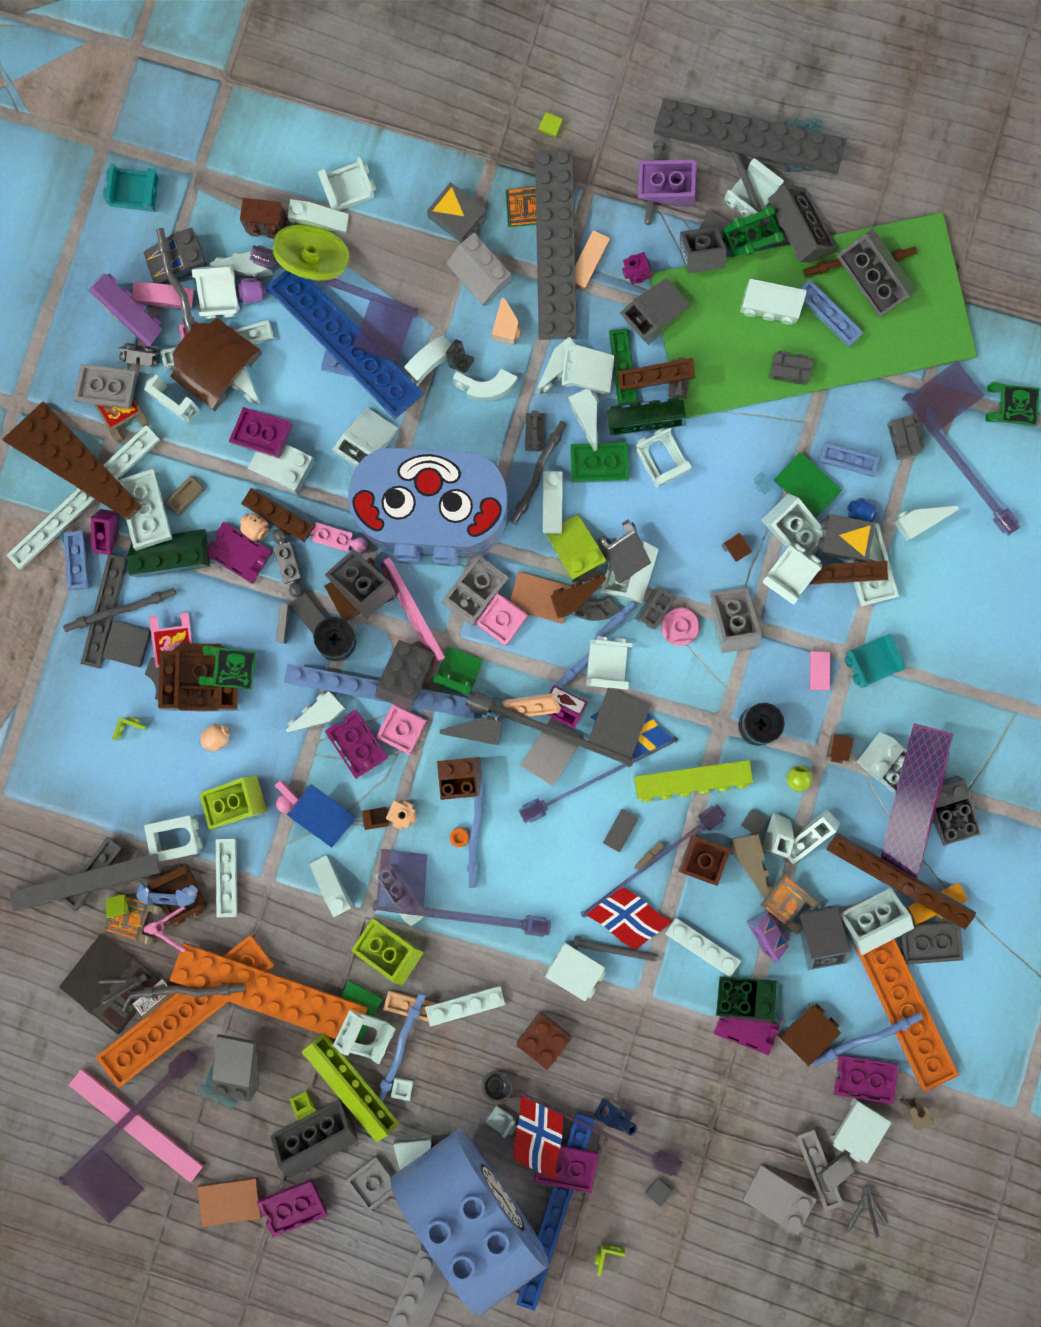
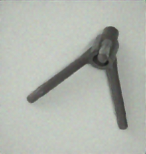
M143 973L133 978L100 979L99 983L127 984L126 987L105 999L103 1004H107L129 989L130 991L138 990L142 983L148 980L146 975ZM130 995L124 1004L123 1012L127 1010L132 1000Z
M862 1187L863 1195H861L858 1208L846 1231L850 1232L862 1208H868L875 1237L879 1238L873 1209L884 1225L887 1222L873 1200L870 1187Z

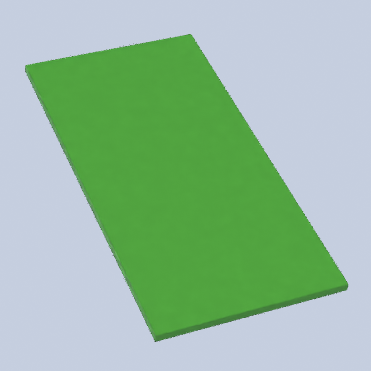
M943 212L831 235L838 251L812 263L800 262L795 256L794 248L791 244L755 251L750 255L741 254L735 257H726L725 268L688 273L686 267L683 266L652 273L653 277L650 278L651 287L667 278L691 305L662 332L668 362L678 360L679 357L694 359L696 378L689 380L687 399H683L686 419L975 359L977 354ZM872 228L890 253L897 249L904 250L914 246L917 249V254L897 261L916 291L908 299L880 318L844 266L830 269L823 274L816 273L804 277L803 269L816 266L819 262L837 260L836 255ZM749 279L798 289L810 279L863 334L848 348L804 303L796 324L792 325L783 324L779 320L767 321L759 316L747 317L744 313H740L744 290ZM786 351L791 356L804 354L809 359H813L810 380L807 385L769 379L774 353Z

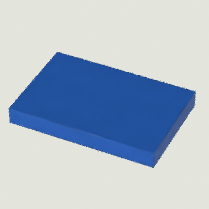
M313 784L306 789L287 813L291 819L331 848L356 819L352 813Z

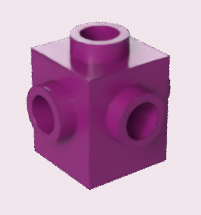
M645 252L631 255L623 260L625 266L622 268L625 279L629 278L632 285L642 283L644 280L653 277Z

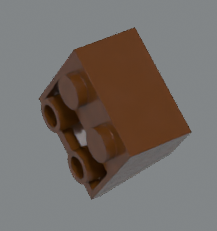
M480 757L437 761L441 800L479 796L482 780Z

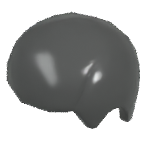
M493 1071L487 1074L482 1081V1091L491 1101L502 1102L508 1099L512 1093V1081L501 1071Z

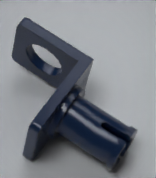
M604 1098L602 1099L594 1115L605 1125L623 1132L625 1131L630 1136L634 1135L637 1131V1125L630 1121L633 1114L615 1107ZM605 1106H608L609 1112L607 1116L603 1117L602 1110Z

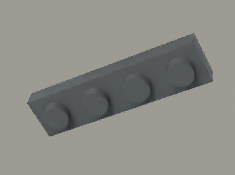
M106 837L80 873L112 865L124 848L112 838ZM91 892L60 900L73 911H78Z

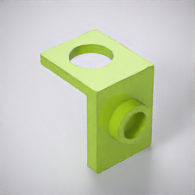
M131 716L129 719L120 717L112 739L120 740L125 724L142 730H148L149 726L140 724V719Z
M601 1243L600 1252H596L594 1264H597V1276L602 1274L605 1253L625 1257L624 1247Z

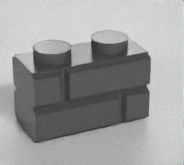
M778 351L772 357L769 379L807 385L810 380L813 359H809L804 354L791 356L789 352Z
M913 415L891 420L887 424L897 460L917 456L923 452L924 442L922 438H919L917 432L919 431V423L917 420H914Z

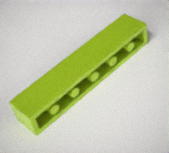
M750 760L633 776L636 799H641L642 803L651 802L653 797L659 796L661 800L671 799L673 794H679L680 797L691 796V792L698 791L699 794L710 793V789L715 788L718 789V792L728 791L729 786H737V789L748 788V784L753 783Z
M322 1033L301 1051L376 1142L387 1137L399 1124L398 1120L343 1054L333 1046V1042L325 1033Z

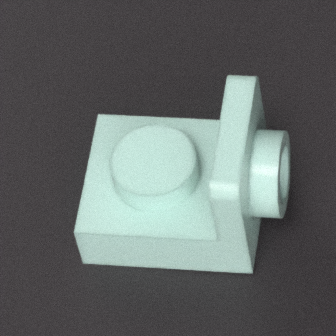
M498 1105L495 1106L485 1122L500 1132L503 1138H506L508 1134L511 1136L517 1127L515 1125L516 1118Z

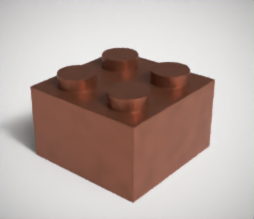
M243 198L240 221L246 233L250 236L259 237V235H265L268 238L274 239L276 234L285 228L287 215L281 202Z
M691 835L678 871L718 886L731 849Z
M540 1011L517 1040L516 1046L548 1070L572 1038L568 1032Z

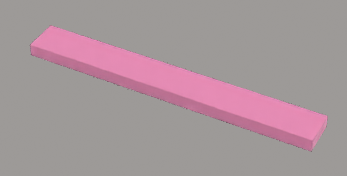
M83 1068L69 1084L71 1088L190 1183L204 1166Z

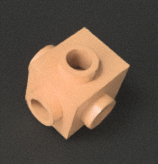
M403 800L402 803L393 801L386 819L393 822L392 826L403 830L404 827L408 828L409 825H414L417 818L415 814L416 809H413V804ZM401 812L406 814L405 818H401Z

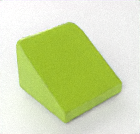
M125 894L106 899L107 918L129 913Z
M307 1090L289 1099L295 1117L299 1120L317 1111Z

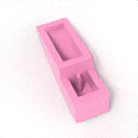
M145 282L133 283V296L131 299L137 303L139 301L141 304L170 309L171 307L183 310L180 296L172 285ZM183 287L187 293L191 309L194 289Z

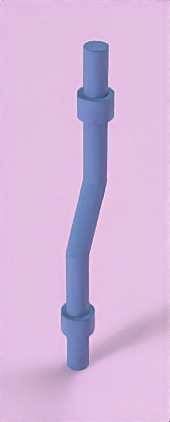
M631 601L623 610L616 612L614 618L597 632L594 640L597 639V636L604 637L619 622L622 623L626 620V616L637 607L635 603ZM589 651L572 669L569 668L564 673L565 675L554 685L562 688L569 681L572 682L577 677L576 674L588 664Z
M482 780L479 796L474 797V820L469 839V864H467L469 888H476V872H478V864H476L477 837L482 819V794H484Z
M422 993L418 994L414 1005L410 1007L407 1013L409 1016L399 1035L394 1061L386 1078L382 1080L379 1086L380 1091L377 1096L382 1102L387 1092L391 1090L392 1081L402 1062L406 1038L415 1019H418L421 1013L420 1008L426 997Z
M918 1012L906 1019L903 1017L897 1020L898 1023L877 1033L854 1038L834 1049L829 1048L813 1062V1065L815 1067L828 1060L830 1062L836 1059V1056L856 1046L882 1040L900 1030L904 1031L910 1028V1025L922 1020L923 1017Z

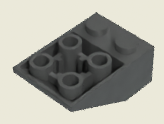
M665 278L635 298L620 314L649 345L691 305L674 285Z
M958 775L944 779L933 819L943 846L981 834L966 780Z

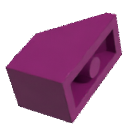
M99 509L90 517L92 552L111 555L119 531V514L115 511Z

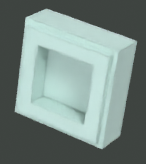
M395 1077L391 1098L410 1101L414 1080Z

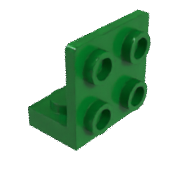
M447 647L444 654L445 658L442 660L433 682L469 695L483 660Z

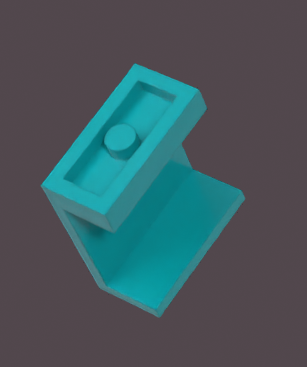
M891 634L844 653L846 656L844 661L848 668L851 667L854 674L852 679L855 685H859L860 688L906 669Z

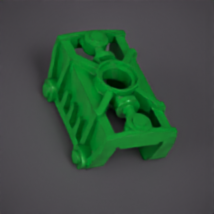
M768 205L763 211L748 217L735 218L733 223L723 230L724 238L732 257L744 253L745 255H750L755 249L767 244L783 242L785 237L783 232L779 231L773 216L775 215V210L772 205ZM770 218V222L766 224V227L759 226L761 220ZM748 230L755 232V239L752 240L748 237ZM737 231L741 234L738 235V238L729 237L728 233ZM765 231L775 232L774 235L769 237L762 236L765 235ZM738 242H740L741 244L745 242L743 247L734 251L733 247H735Z

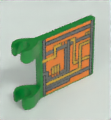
M536 187L507 189L508 227L536 225Z

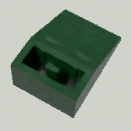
M719 976L716 1016L758 1023L779 1024L782 985L776 980Z

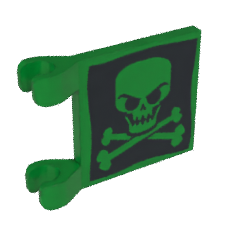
M992 382L987 386L988 392H1001L1000 413L990 412L986 414V422L1037 425L1039 388L1007 385L999 382Z
M203 646L204 655L216 656L214 677L200 676V685L252 690L256 651Z

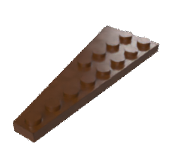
M44 401L2 439L8 445L127 520L142 508L135 498Z

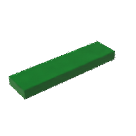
M628 328L609 330L611 355H614L613 370L618 405L637 403L636 389L622 392L619 386L618 371L633 369Z

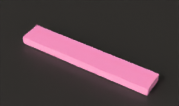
M391 558L385 559L380 565L383 573L390 581L396 593L395 595L424 648L434 653L433 664L441 662L445 658Z

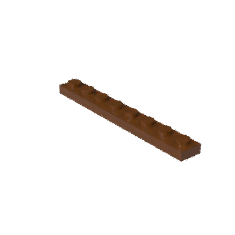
M837 832L827 846V851L965 930L975 918V911Z

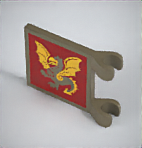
M134 396L131 410L95 405L117 443L124 440L117 428L137 417L143 427L150 425Z

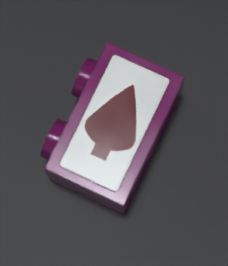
M553 685L549 694L554 693L561 710L559 713L546 715L575 729L588 702Z

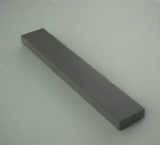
M115 554L108 555L93 614L117 606L128 563L127 557ZM114 615L90 624L80 664L101 669L102 657Z

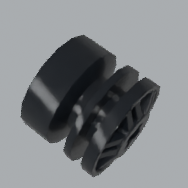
M338 617L326 618L315 628L313 635L314 644L320 654L327 660L342 661L348 658L355 650L356 637L354 631L344 619ZM337 636L340 641L337 642V645H334L331 640H334Z
M758 703L742 713L738 722V730L742 739L748 744L755 746L766 745L775 741L783 733L785 726L784 716L781 711L769 703ZM759 722L763 727L759 729L755 723Z

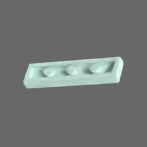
M236 838L216 839L217 917L238 916Z
M676 917L665 932L667 936L729 977L732 976L741 962Z
M499 985L425 1006L431 1027L504 1006L505 1002L501 986Z

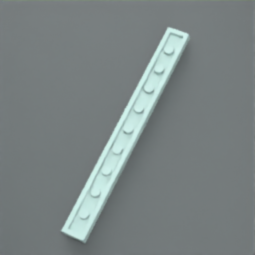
M146 425L112 456L104 466L119 480L161 440ZM77 489L6 556L18 569L22 570L87 510L96 499Z

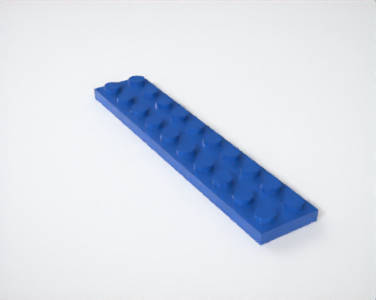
M286 270L266 286L275 299L394 419H397L423 396V392L312 280L299 277Z

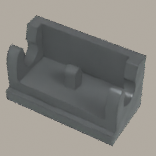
M655 587L634 619L644 623L646 627L655 630L676 598L663 588Z

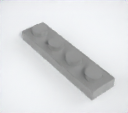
M814 1128L796 1134L797 1142L824 1211L826 1212L843 1205L837 1186L831 1192H825L817 1176V1173L826 1167L828 1163Z

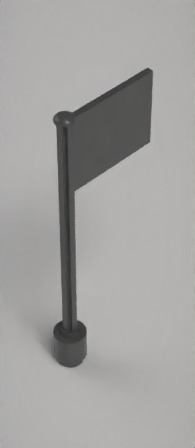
M608 688L587 741L495 705V702H492V697L477 691L475 693L470 692L465 705L470 707V710L485 716L487 712L501 715L626 764L628 767H631L634 763L632 755L651 704Z

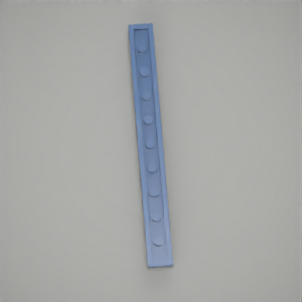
M287 663L284 683L387 702L375 697L376 686L379 682L377 680ZM424 689L420 690L413 706L415 708L473 719L475 711L465 706L468 699L466 697Z

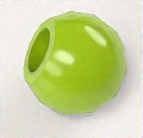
M794 766L787 772L786 782L793 791L804 792L812 786L813 775L805 766Z

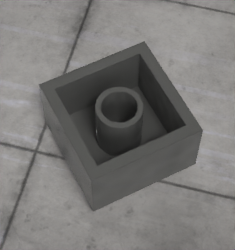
M717 226L680 232V253L688 273L725 268L726 247Z

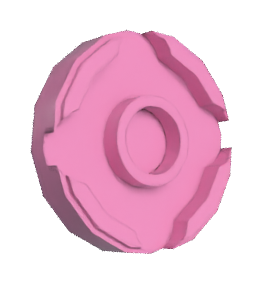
M675 608L664 616L661 622V631L669 643L684 646L691 643L698 635L699 621L692 611L686 608Z

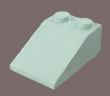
M285 444L279 459L256 452L247 469L298 495L316 461L313 457Z
M788 493L762 519V522L786 548L790 543L794 545L798 543L805 548L804 552L811 556L819 550L817 548L818 540L823 536L824 530H821L820 523L802 501Z

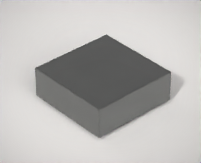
M751 809L741 826L751 833L759 835L768 820Z
M658 1177L645 1191V1194L660 1207L673 1193V1190Z

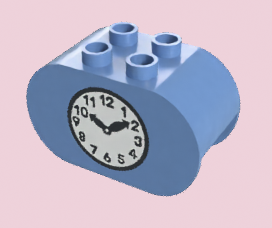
M457 1128L452 1134L390 1177L392 1191L407 1222L456 1294L476 1315L482 1316L549 1267L544 1247L532 1225L477 1145L462 1129Z

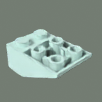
M367 407L343 433L332 450L337 456L356 468L367 455L376 450L386 448L398 428Z
M879 732L857 763L896 794L906 750L894 738Z

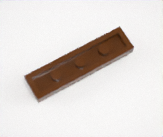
M693 358L618 371L619 386L622 392L696 378Z
M250 488L241 502V505L257 513L304 543L315 527Z
M888 561L822 564L821 570L817 572L809 584L888 580Z

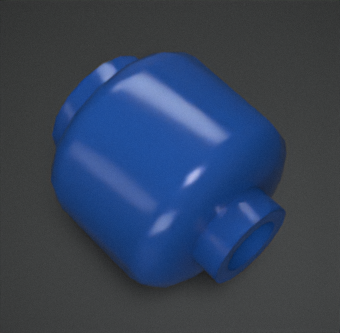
M858 498L856 501L852 500L847 507V510H849L848 518L873 522L877 515L875 505L864 498Z

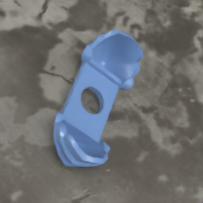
M140 882L136 897L148 905L167 904L184 907L195 902L198 889L190 885L188 888L185 887L182 890H177L176 895L151 893L143 882Z

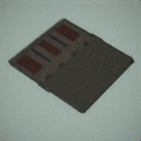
M101 933L59 987L83 1006L88 1013L94 1015L115 1033L120 1034L137 1012L132 1003L138 998L131 1000L125 1012L122 1009L130 995V989L107 1004H103L105 999L126 987L127 984H105L98 981L100 979L133 978L144 973L148 980L143 982L142 986L138 988V990H142L145 987L154 986L161 979L141 964L131 953L125 951L107 935Z

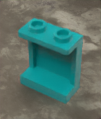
M110 164V168L106 172L107 188H104L103 197L110 207L154 212L159 183V174L156 169L147 168V172L117 168L115 164Z

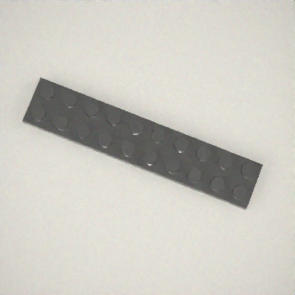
M663 98L654 128V134L838 175L847 141L846 138L666 98Z
M573 149L535 151L539 340L577 338Z

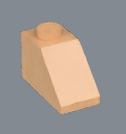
M501 298L492 331V339L514 345L515 339L519 340L521 329L506 299Z

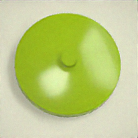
M303 224L291 225L281 229L274 238L272 249L275 259L283 268L299 277L310 280H330L343 274L347 268L349 261L348 248L339 237L323 228Z

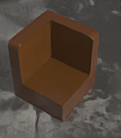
M740 533L721 545L725 552L728 551L735 562L752 553V550Z
M387 808L363 810L364 829L369 830L389 826V820L386 819L388 815Z

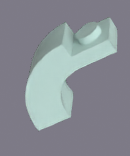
M440 336L422 348L405 365L403 373L418 386L435 367L445 363L455 351V347L444 336Z
M500 369L493 379L486 382H478L456 371L453 381L460 390H468L466 393L467 398L479 402H490L507 395L517 384L518 377Z

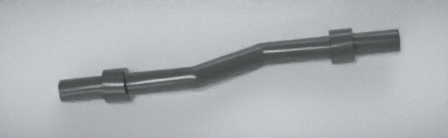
M164 228L156 229L159 241L157 245L158 250L162 255L166 277L180 296L184 314L183 323L188 333L196 325L195 320L191 315L187 293L173 274L169 256L170 247L169 243L166 242Z
M560 421L554 433L552 432L548 437V443L538 458L532 482L522 500L518 501L515 506L516 510L509 521L511 524L516 525L522 513L526 512L528 503L539 485L544 464L554 446L558 445L561 439L560 436L567 425L565 422Z
M174 588L163 592L158 591L152 593L150 597L131 604L106 609L87 617L81 616L76 621L63 625V629L65 632L77 628L82 629L88 627L90 623L109 616L134 611L153 603H161L164 599L176 595V591Z
M226 983L218 987L202 989L179 985L158 988L150 986L142 990L130 991V998L145 997L150 999L158 995L174 993L196 997L218 994L226 996L234 992L246 991V984L230 985V983Z

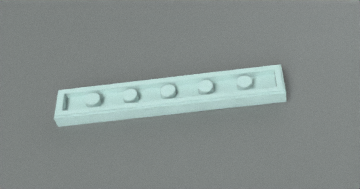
M269 320L234 329L254 345L275 339ZM177 346L160 351L166 370L175 368L172 353Z

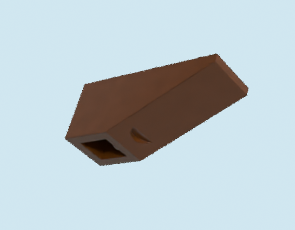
M597 575L589 578L590 582L582 584V581L572 584L570 589L564 590V588L554 590L550 598L557 618L576 613L605 582L606 577Z

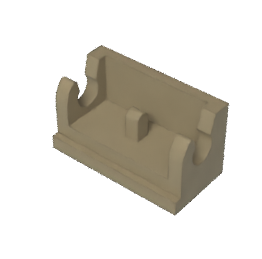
M916 1098L913 1099L915 1107L909 1106L906 1099L900 1100L907 1122L916 1130L935 1125V1121L931 1118L928 1108L923 1106L922 1110L920 1102Z

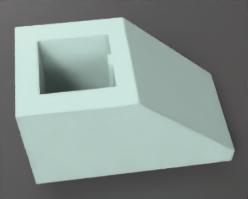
M773 813L762 849L773 855L789 858L794 843L791 820Z

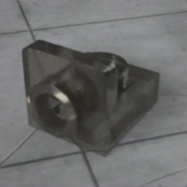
M455 339L446 351L449 367L466 373L475 361L474 357L465 354L463 343L460 340Z

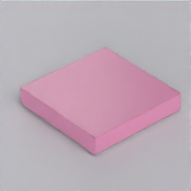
M498 592L475 624L506 646L528 617V614Z
M392 704L376 738L411 755L427 720Z

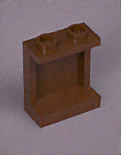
M184 865L149 882L151 890L155 889L156 893L176 895L177 890H182L185 887L188 888L190 885L198 889L195 902L185 906V910L167 921L168 925L174 923L177 926L186 921L185 917L189 915L195 917L203 913L202 909L207 907L188 865ZM162 904L167 916L181 908L179 905Z
M811 1002L807 1004L808 1008L786 1031L782 1030L778 1034V1037L808 1066L841 1034L837 1029L839 1024L832 1017L827 1019L823 1015L825 1010L817 1003L813 1005Z

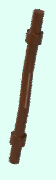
M915 246L904 250L897 249L892 251L891 255L897 262L903 260L904 257L917 254V249ZM839 259L830 262L823 261L817 263L816 266L803 269L804 277L816 273L823 274L830 269L843 265Z

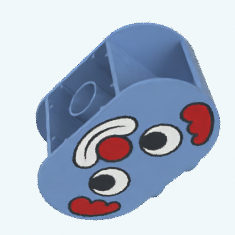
M382 448L370 453L358 464L349 484L348 501L354 520L373 545L385 552L394 554L399 563L420 564V556L426 555L433 556V559L436 560V565L458 566L459 557H475L492 548L501 538L507 524V490L503 476L492 461L477 453Z

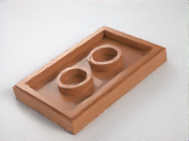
M518 571L510 601L529 615L563 624L565 617L557 618L550 595H553V591L559 588L567 590L572 587Z
M257 1177L205 1184L197 1187L202 1227L261 1219L262 1217L257 1205L259 1199Z

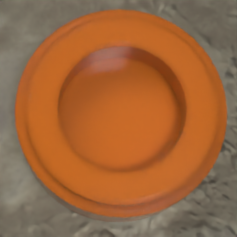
M456 828L450 834V842L455 847H463L469 841V834L463 828Z

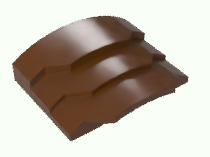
M216 318L211 323L196 324L172 353L175 368L170 377L212 410L216 411L227 398L224 393L246 365L251 367L262 354V351L219 318Z
M180 643L173 651H160L159 710L197 712L238 710L237 688L202 686L199 684L200 676L214 677L216 656L204 655L203 646L224 648L220 643Z

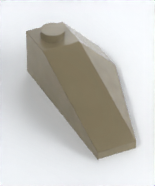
M749 833L731 838V843L729 844L731 855L735 854L736 859L762 898L765 899L772 890V887L766 881L769 874L765 864H762L761 861L765 860L759 835Z

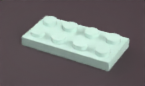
M154 469L119 479L118 481L142 506L140 510L127 520L133 548L137 551L173 539Z
M878 523L875 524L869 560L867 562L888 561V580L854 582L860 607L899 597ZM847 560L848 563H854V562H855V561Z

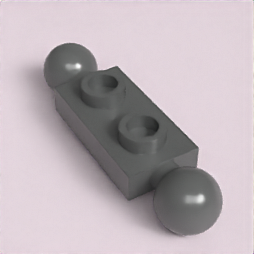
M278 528L273 532L274 541L279 543V546L273 547L283 583H290L289 594L292 597L298 598L304 593L303 586L297 581L303 579L302 571L293 542L286 543L288 533Z

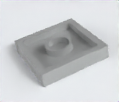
M377 1155L345 1179V1183L367 1213L393 1194L390 1183L392 1175Z

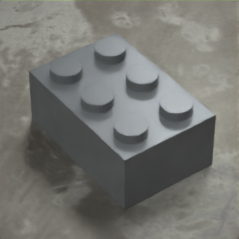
M398 640L376 686L375 697L411 711L433 664L434 653Z

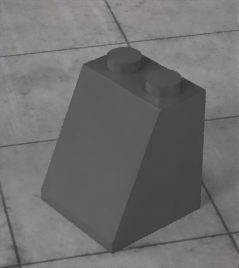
M827 906L819 911H803L799 915L798 923L802 928L800 933L808 970L846 964L850 948L838 907L832 908V906Z

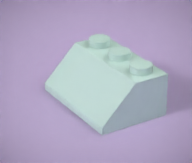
M749 279L744 290L740 313H744L747 317H763L767 321L779 320L786 325L796 324L807 290Z
M641 541L651 564L622 583H618L609 563L605 575L606 580L600 592L623 600L643 603L659 549Z
M891 888L840 913L841 920L861 955L914 929L911 915Z

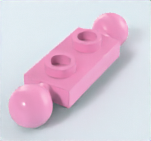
M316 522L311 532L313 535L311 541L347 552L350 550V546H352L356 552L362 553L368 546L364 538L353 539V532Z

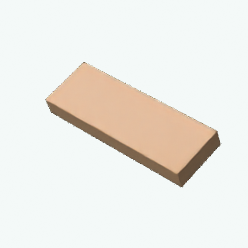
M594 230L592 231L575 265L576 286L584 290L586 289L610 241L609 237Z
M554 693L507 699L501 703L503 708L526 717L559 713L561 710Z
M388 990L383 1010L409 1016L407 1013L410 1007L414 1005L417 997ZM424 1000L418 1019L429 1022L425 1006L436 1004L437 1002Z

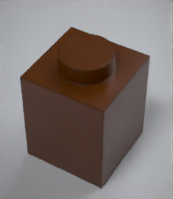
M831 734L826 757L831 758V762L842 764L843 761H849L854 738Z

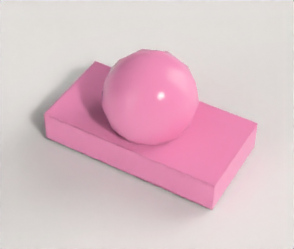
M279 781L275 787L282 795L278 797L276 806L280 812L288 813L300 797L284 781Z

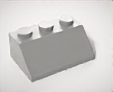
M475 233L458 246L446 263L483 306L511 283V274Z

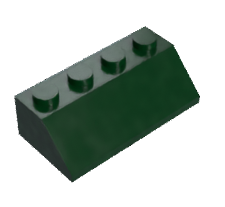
M678 397L669 398L666 402L652 400L649 401V404L644 405L632 403L630 407L615 405L607 410L610 436L686 426L683 399L679 400Z
M206 529L171 534L173 539L137 551L133 548L131 542L127 555L129 575L139 578L211 567Z

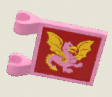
M188 612L180 614L182 626L159 629L157 616L149 617L156 668L160 666V651H173L180 643H192Z

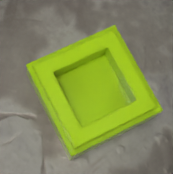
M545 112L538 131L556 138L563 119Z

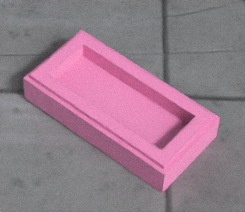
M810 652L809 690H830V652Z

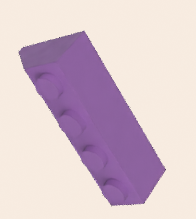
M102 273L87 290L140 341L149 347L162 331V328L159 326L161 322L153 315L149 317L145 313L147 309L139 301L135 303L131 299L133 295L126 288L123 287L121 290L116 285L118 281L110 273L108 275Z

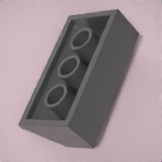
M784 184L768 198L770 204L774 207L779 225L784 229L787 241L794 248L795 256L800 262L812 263L838 251L806 188Z
M873 228L836 255L879 318L908 299L916 291Z
M340 1099L270 1135L278 1168L288 1178L359 1141L355 1127Z

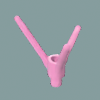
M186 907L177 909L157 922L145 925L143 928L144 932L155 934L178 950L185 952V948L163 934V924L185 910Z

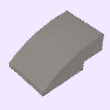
M478 555L443 598L442 604L472 627L509 577Z
M552 717L546 724L583 739L582 736ZM541 732L520 766L551 786H554L578 746Z

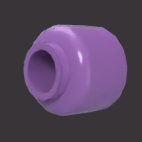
M244 278L240 284H237L238 297L246 304L259 303L262 301V297L266 296L265 284H261L259 278Z

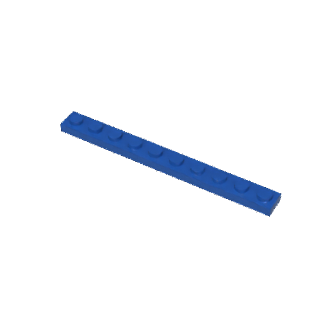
M576 1112L566 1146L586 1150L595 1118ZM552 1187L537 1236L544 1247L549 1265L573 1192L572 1189ZM548 1268L521 1287L516 1305L533 1311L536 1310Z

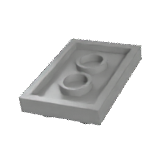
M81 364L73 400L79 403L131 410L138 373L130 370Z

